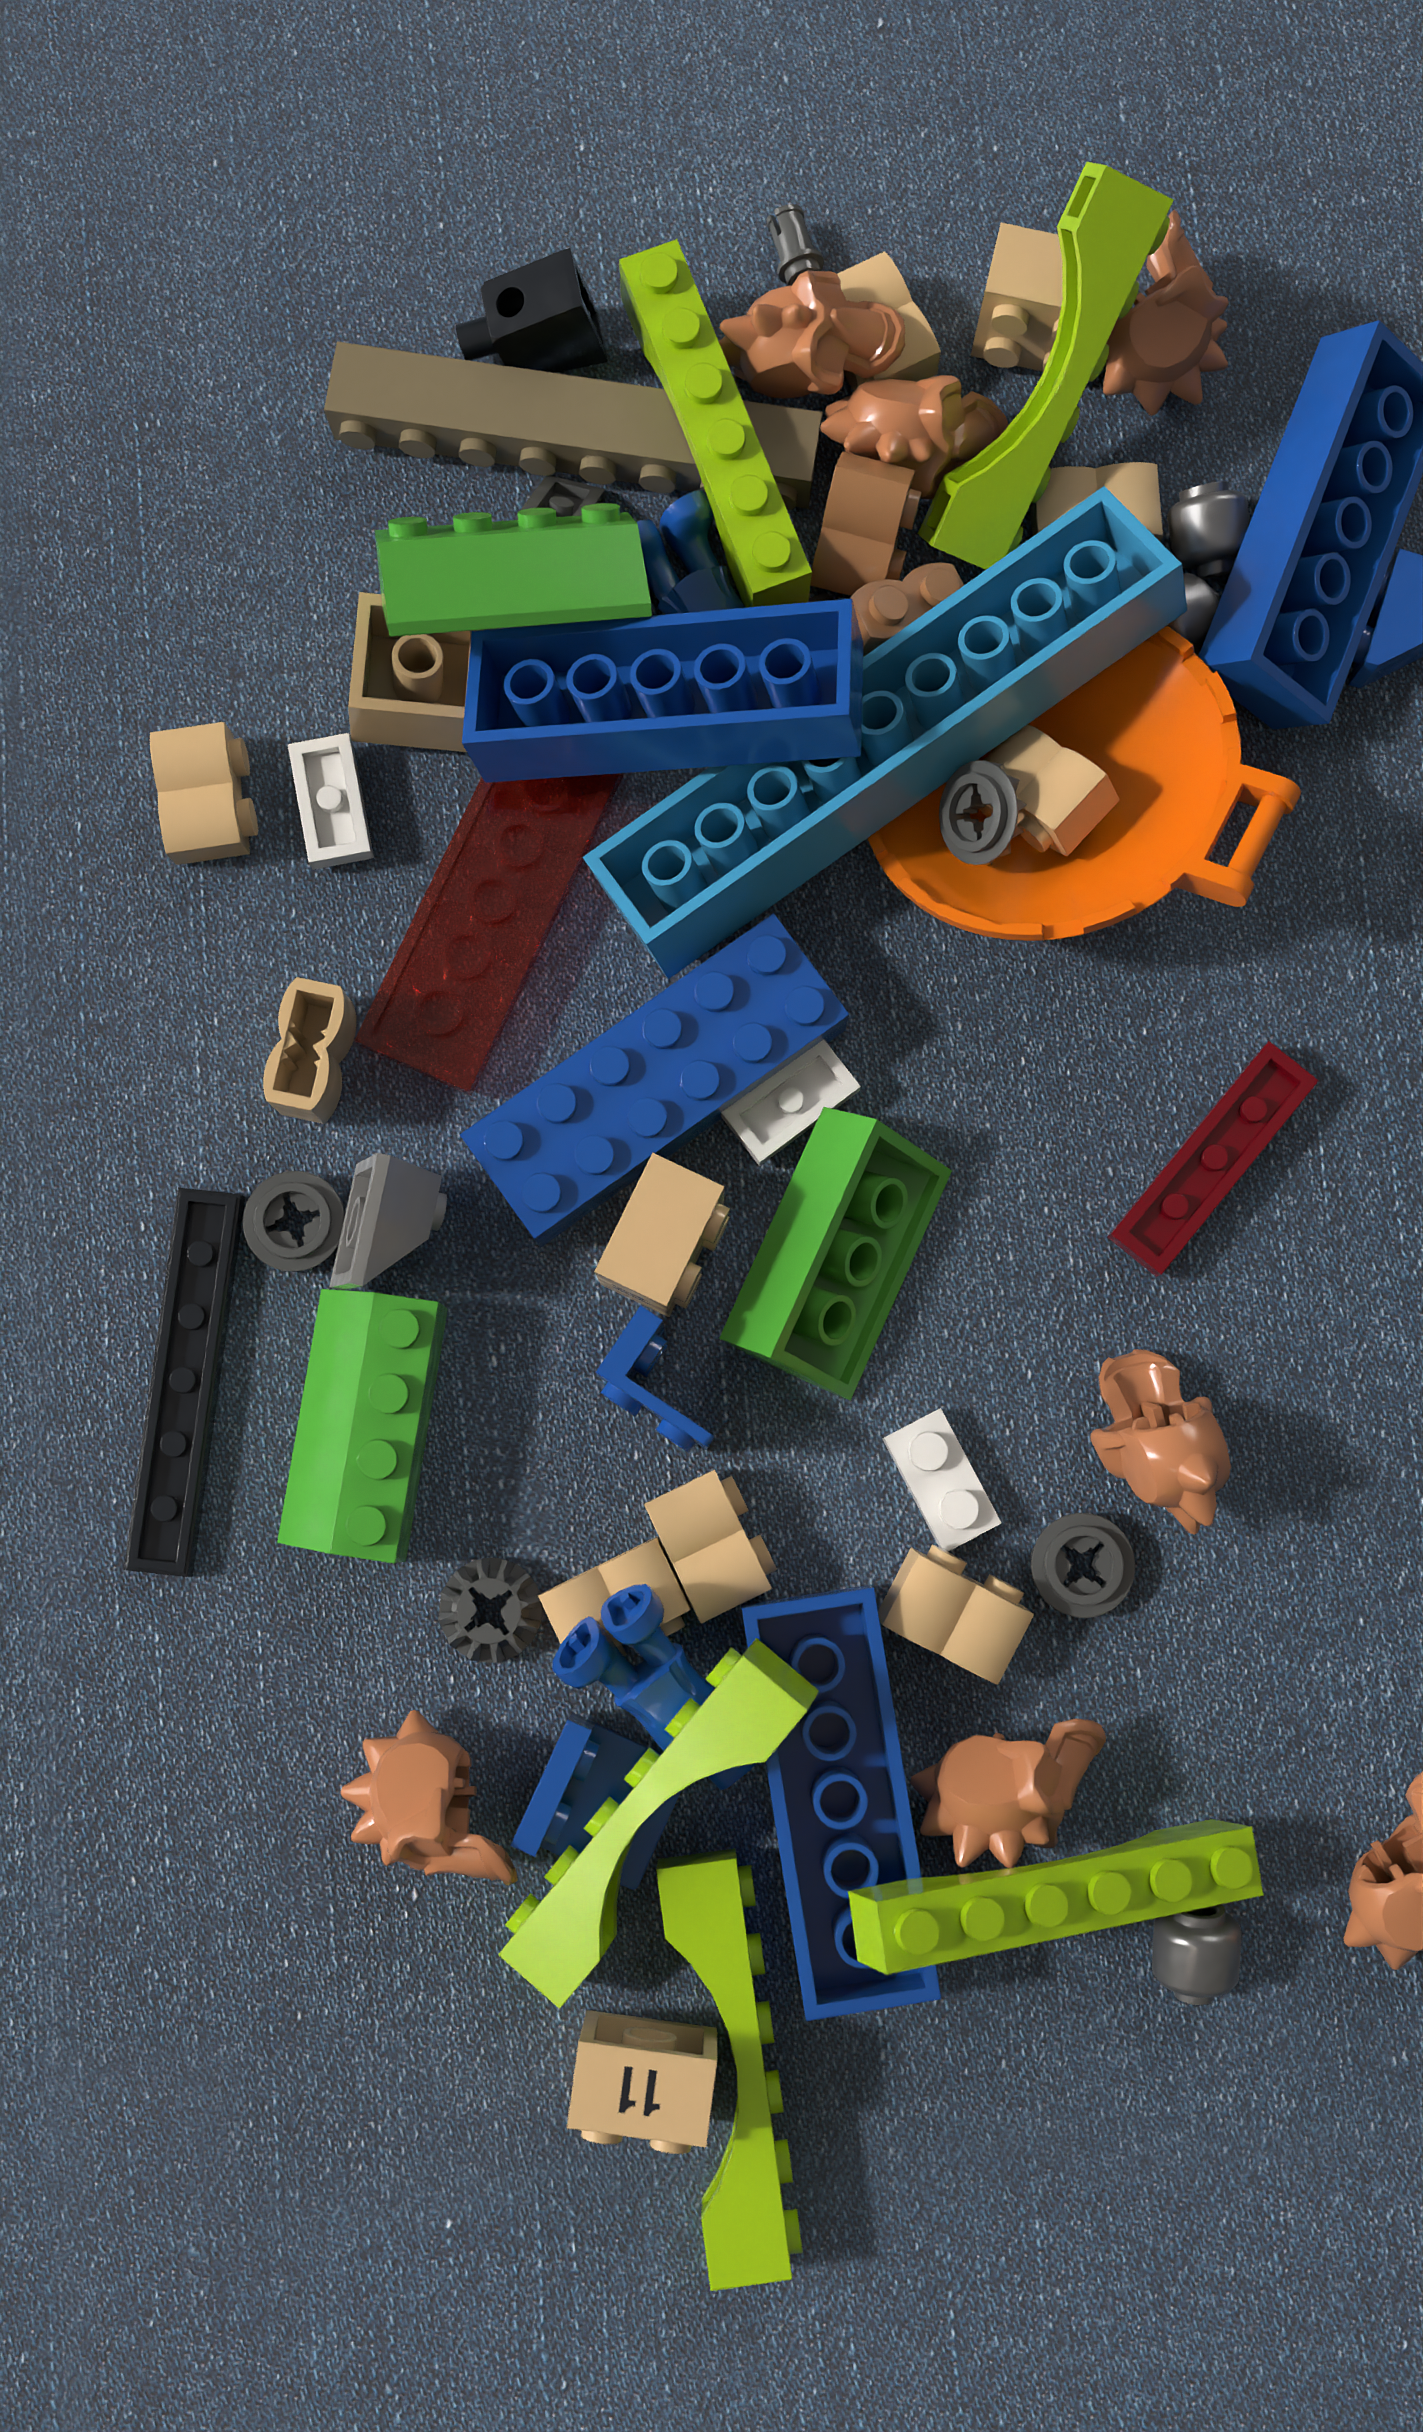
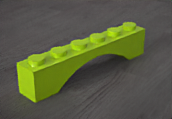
M1086 161L1057 225L1062 255V305L1056 338L1045 369L1025 406L1003 433L973 459L944 475L918 532V535L932 547L985 570L1019 547L1023 535V528L1020 525L1031 502H1037L1048 486L1051 476L1049 464L1059 442L1064 443L1075 429L1080 414V408L1077 404L1088 381H1094L1106 363L1109 354V345L1106 343L1117 319L1124 318L1135 302L1139 290V282L1136 279L1147 256L1154 254L1158 250L1167 234L1170 218L1166 215L1174 201L1173 199L1107 165Z
M675 239L619 259L622 303L642 353L650 362L662 383L684 432L712 509L729 570L743 604L747 608L808 602L812 577L811 568L678 240Z
M757 1638L743 1655H740L732 1647L706 1678L715 1687L701 1706L691 1697L664 1729L674 1737L661 1755L657 1754L652 1748H648L624 1778L633 1787L631 1792L620 1805L610 1796L584 1827L593 1836L581 1853L569 1845L544 1876L554 1886L541 1901L530 1893L506 1922L505 1926L514 1935L498 1955L559 2009L601 1960L617 1935V1897L622 1868L635 1834L642 1823L665 1800L699 1779L731 1767L765 1762L808 1711L819 1690Z
M1210 1819L1154 1830L1140 1838L1117 1846L1060 1860L978 1873L911 1878L850 1890L848 1895L858 1962L888 1975L1263 1896V1889L1252 1826Z
M736 1848L658 1859L656 1871L665 1939L692 1965L712 1994L728 2030L737 2068L738 2095L732 2133L720 2167L702 2197L701 2221L710 2291L792 2280L790 2255L803 2253L797 2209L784 2210L780 2184L792 2183L793 2175L788 2139L774 2140L771 2114L783 2113L784 2108L779 2071H765L762 2045L775 2043L769 2001L756 2002L753 1976L765 1974L760 1932L747 1934L744 1907L756 1906L751 1865L738 1866Z

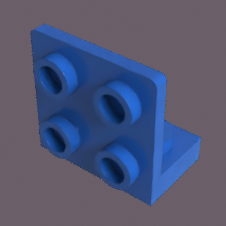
M640 1306L596 1371L597 1375L607 1383L601 1393L635 1417L643 1407L660 1418L662 1421L656 1428L657 1432L689 1453L695 1443L707 1450L714 1440V1435L632 1381L636 1372L647 1378L668 1347L666 1345L667 1341L661 1337L665 1331L663 1320L643 1306Z
M572 1712L567 1719L510 1846L534 1857L540 1847L561 1856L568 1846L571 1845L581 1853L593 1838L584 1827L609 1796L620 1805L631 1792L633 1787L624 1778L649 1747ZM681 1791L665 1800L642 1823L636 1832L622 1868L620 1885L631 1890L638 1888Z

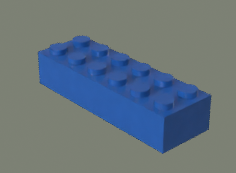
M1380 320L1321 337L1198 656L1213 673L1218 672L1232 698L1272 729L1330 723L1423 475V362Z
M840 599L472 631L462 745L485 783L861 756L864 643L853 600Z
M773 913L469 1127L460 1136L541 1248L641 1177L652 1153L666 1159L721 1120V1112L822 1040L829 1043L843 1033L846 1029L849 1013Z
M864 1585L741 1605L747 1647L757 1638L819 1690L808 1711L765 1761L806 2021L940 2000L941 1993L936 1964L887 1975L858 1962L848 1891L911 1878H922L874 1587Z

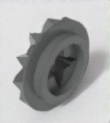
M980 760L969 762L953 773L943 790L939 806L941 833L952 854L965 863L973 865L992 864L994 859L1011 854L1010 841L1013 837L1024 832L1017 823L1018 811L1027 805L1016 796L1020 780L1007 775L1004 771V764ZM986 804H991V807H993L992 816L984 819V822L970 818V814L978 813V810L984 808Z
M304 1171L278 1173L263 1181L249 1197L243 1215L244 1235L252 1252L270 1267L283 1272L311 1271L315 1266L334 1256L341 1236L345 1218V1207L333 1187L322 1178ZM289 1197L291 1203L302 1214H320V1216L312 1218V1222L304 1225L303 1231L305 1236L302 1237L303 1246L289 1231L280 1232L274 1230L270 1232V1229L279 1227V1223L288 1219L287 1209L290 1207L287 1198Z
M1074 1513L1064 1515L1042 1529L1030 1553L1032 1582L1048 1605L1072 1617L1090 1618L1111 1611L1123 1601L1133 1583L1135 1559L1127 1537L1111 1521L1095 1514ZM1099 1543L1101 1546L1095 1552L1096 1557L1092 1560L1091 1565L1097 1572L1096 1576L1103 1583L1099 1585L1094 1580L1090 1581L1080 1576L1074 1581H1069L1064 1586L1062 1583L1068 1578L1066 1574L1070 1571L1072 1565L1065 1558L1067 1554L1060 1548L1065 1546L1068 1550H1074L1077 1553L1083 1554L1088 1549H1094Z
M482 1558L459 1568L449 1579L441 1591L438 1621L442 1626L449 1645L471 1661L499 1663L518 1655L533 1641L541 1624L543 1606L538 1597L540 1592L535 1581L522 1567L505 1559ZM473 1587L479 1594L483 1593L489 1599L498 1595L503 1596L509 1590L513 1593L506 1600L507 1604L500 1611L501 1616L505 1620L503 1624L510 1631L508 1634L501 1627L497 1628L492 1622H487L482 1626L477 1625L472 1630L467 1626L474 1620L473 1616L479 1611V1606L475 1601L477 1597L471 1591Z

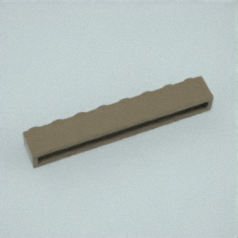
M338 341L336 343L324 412L334 439L341 440L350 447L362 450L372 449L375 445L397 448L417 458H431L435 454L458 457L464 462L478 467H489L494 465V463L521 467L528 473L539 476H548L554 472L580 475L588 482L602 485L611 484L614 481L640 484L643 488L655 493H670L675 489L690 492L697 490L705 491L684 432L664 389ZM743 400L787 511L795 507L809 509L820 440L822 412Z

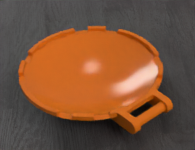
M1165 626L1029 723V725L1048 735L1061 747L1079 753L1102 769L1108 775L1120 799L1068 856L1060 854L1050 847L1045 852H1040L1026 842L1019 834L1010 841L1011 854L994 859L992 864L973 865L961 861L947 847L940 829L939 806L947 782L867 838L877 861L888 878L907 898L937 919L959 929L986 937L1021 941L1062 939L1087 934L1132 917L1158 902L1174 888H1179L1230 906H1244L1254 889V882L1251 878L1283 814H1290L1293 811L1301 795V789L1288 778L1242 764L1241 738L1236 710L1225 684L1218 672L1213 673L1206 663L1194 653L1193 644L1170 627ZM993 749L985 755H983L978 760L983 761L993 751ZM1237 801L1255 806L1257 809L1228 866L1208 861ZM980 809L978 813L970 814L971 819H978L980 822H984V819L987 818Z

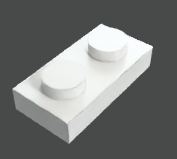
M344 733L288 744L308 862L312 869L374 858L354 745L350 734Z
M822 1040L721 1112V1117L757 1164L761 1166L814 1126L823 1107L838 1108L858 1093L861 1086L826 1041Z
M941 1408L882 1438L939 1548L948 1552L1001 1524L994 1507Z

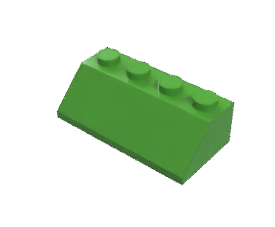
M611 503L582 506V515L556 517L555 509L529 508L518 511V520L492 522V514L485 512L454 515L453 525L428 526L427 519L423 517L391 519L388 521V529L375 530L382 608L389 636L652 616L651 600L638 524L628 512L620 513V506Z
M823 1107L719 1339L768 1365L851 1401L952 1170L878 1119Z
M321 1289L277 1543L328 1554L394 1564L406 1562L448 1308L441 1303L376 1292Z

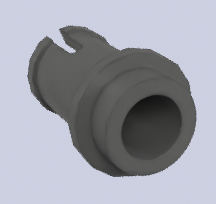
M796 204L783 205L774 210L779 225L774 215L769 214L766 220L780 259L777 273L780 281L788 286L793 285L801 273L808 270L821 271L824 265L822 253L813 248L804 221L805 216L802 207Z

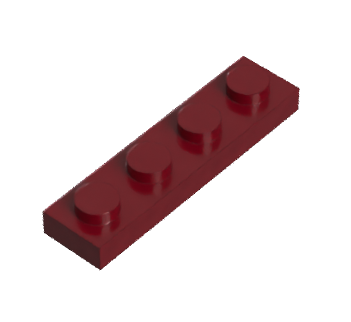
M1268 1041L1261 1047L1140 1195L1107 1238L1155 1277L1160 1276L1319 1080Z

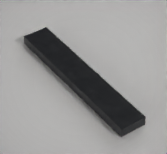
M178 1187L123 1570L193 1577L246 1198L241 1194Z

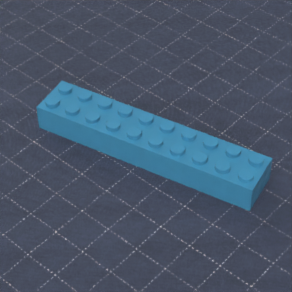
M1103 486L863 657L861 756L708 767L583 856V859L609 899L666 977L670 979L943 785L961 766L981 758L1188 611L1182 563Z

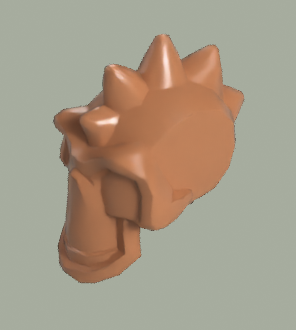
M1173 210L1168 216L1170 224L1162 244L1154 254L1147 256L1146 268L1154 278L1155 283L1144 291L1147 297L1140 292L1135 299V306L1130 309L1124 318L1117 319L1106 343L1109 345V354L1106 360L1103 393L1107 396L1133 393L1151 416L1158 413L1170 392L1194 405L1200 404L1203 400L1201 372L1220 371L1228 367L1226 357L1216 340L1227 328V322L1221 319L1220 316L1225 312L1229 302L1226 297L1217 296L1212 290L1213 283L1202 268L1185 237V231L1180 226L1181 218L1176 210Z
M808 270L797 277L793 285L768 291L753 302L746 315L725 319L719 326L720 330L726 335L719 341L728 365L733 367L734 375L747 381L754 391L768 397L782 399L803 397L811 393L826 395L837 393L843 385V370L853 372L863 379H868L886 371L900 357L905 347L904 318L899 312L883 303L847 301L841 290L839 276L831 271Z
M940 375L918 382L886 378L869 380L861 384L852 395L826 407L825 414L828 418L821 423L820 430L831 440L842 444L847 453L915 470L911 489L922 492L920 499H934L944 475L973 459L997 439L1008 427L1009 423L1005 414L991 399L973 391L961 398L962 386L960 380L952 375Z
M1134 1349L1131 1353L1115 1358L1108 1357L1102 1364L1098 1381L1100 1395L1108 1405L1114 1423L1108 1427L1093 1430L1090 1435L1091 1442L1104 1467L1116 1478L1126 1479L1135 1495L1147 1504L1165 1507L1169 1513L1175 1516L1188 1533L1195 1535L1199 1532L1201 1524L1210 1526L1213 1523L1217 1505L1215 1492L1221 1489L1228 1481L1231 1470L1227 1444L1222 1430L1213 1415L1212 1402L1208 1397L1202 1396L1185 1402L1181 1397L1179 1387L1180 1371L1164 1356L1148 1350Z
M412 1710L404 1720L396 1736L366 1738L363 1741L362 1747L371 1772L352 1780L341 1789V1796L365 1811L351 1833L352 1842L380 1844L384 1865L389 1866L396 1862L405 1863L412 1869L424 1870L426 1876L455 1873L476 1878H487L491 1881L501 1879L505 1885H511L517 1881V1871L506 1850L484 1836L470 1834L469 1797L477 1795V1787L469 1786V1767H472V1759L469 1753L451 1736L439 1733L419 1711Z
M1076 1718L1055 1723L1045 1745L1032 1740L1005 1741L1004 1735L995 1733L993 1737L972 1735L953 1744L937 1764L911 1777L910 1784L928 1802L919 1829L920 1833L924 1836H953L956 1863L961 1867H967L988 1849L1005 1867L1014 1868L1022 1854L1025 1843L1034 1844L1041 1848H1054L1058 1843L1057 1829L1064 1818L1065 1810L1072 1808L1075 1793L1084 1773L1106 1742V1735L1102 1725L1092 1720Z
M1423 1772L1414 1778L1405 1794L1413 1815L1407 1816L1388 1839L1381 1843L1378 1840L1371 1843L1372 1849L1363 1854L1357 1861L1348 1889L1352 1912L1347 1923L1344 1943L1348 1947L1376 1945L1391 1969L1399 1970L1418 1951H1423Z

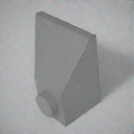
M376 1153L357 1163L329 1288L346 1290L365 1285L427 1241L431 1230L438 1231L442 1225L447 1205V1194L439 1192L442 1176L382 1153Z

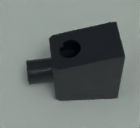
M571 248L561 250L485 281L480 290L486 316L456 325V333L465 360L469 361L499 354L505 366L551 373L608 362L597 308Z

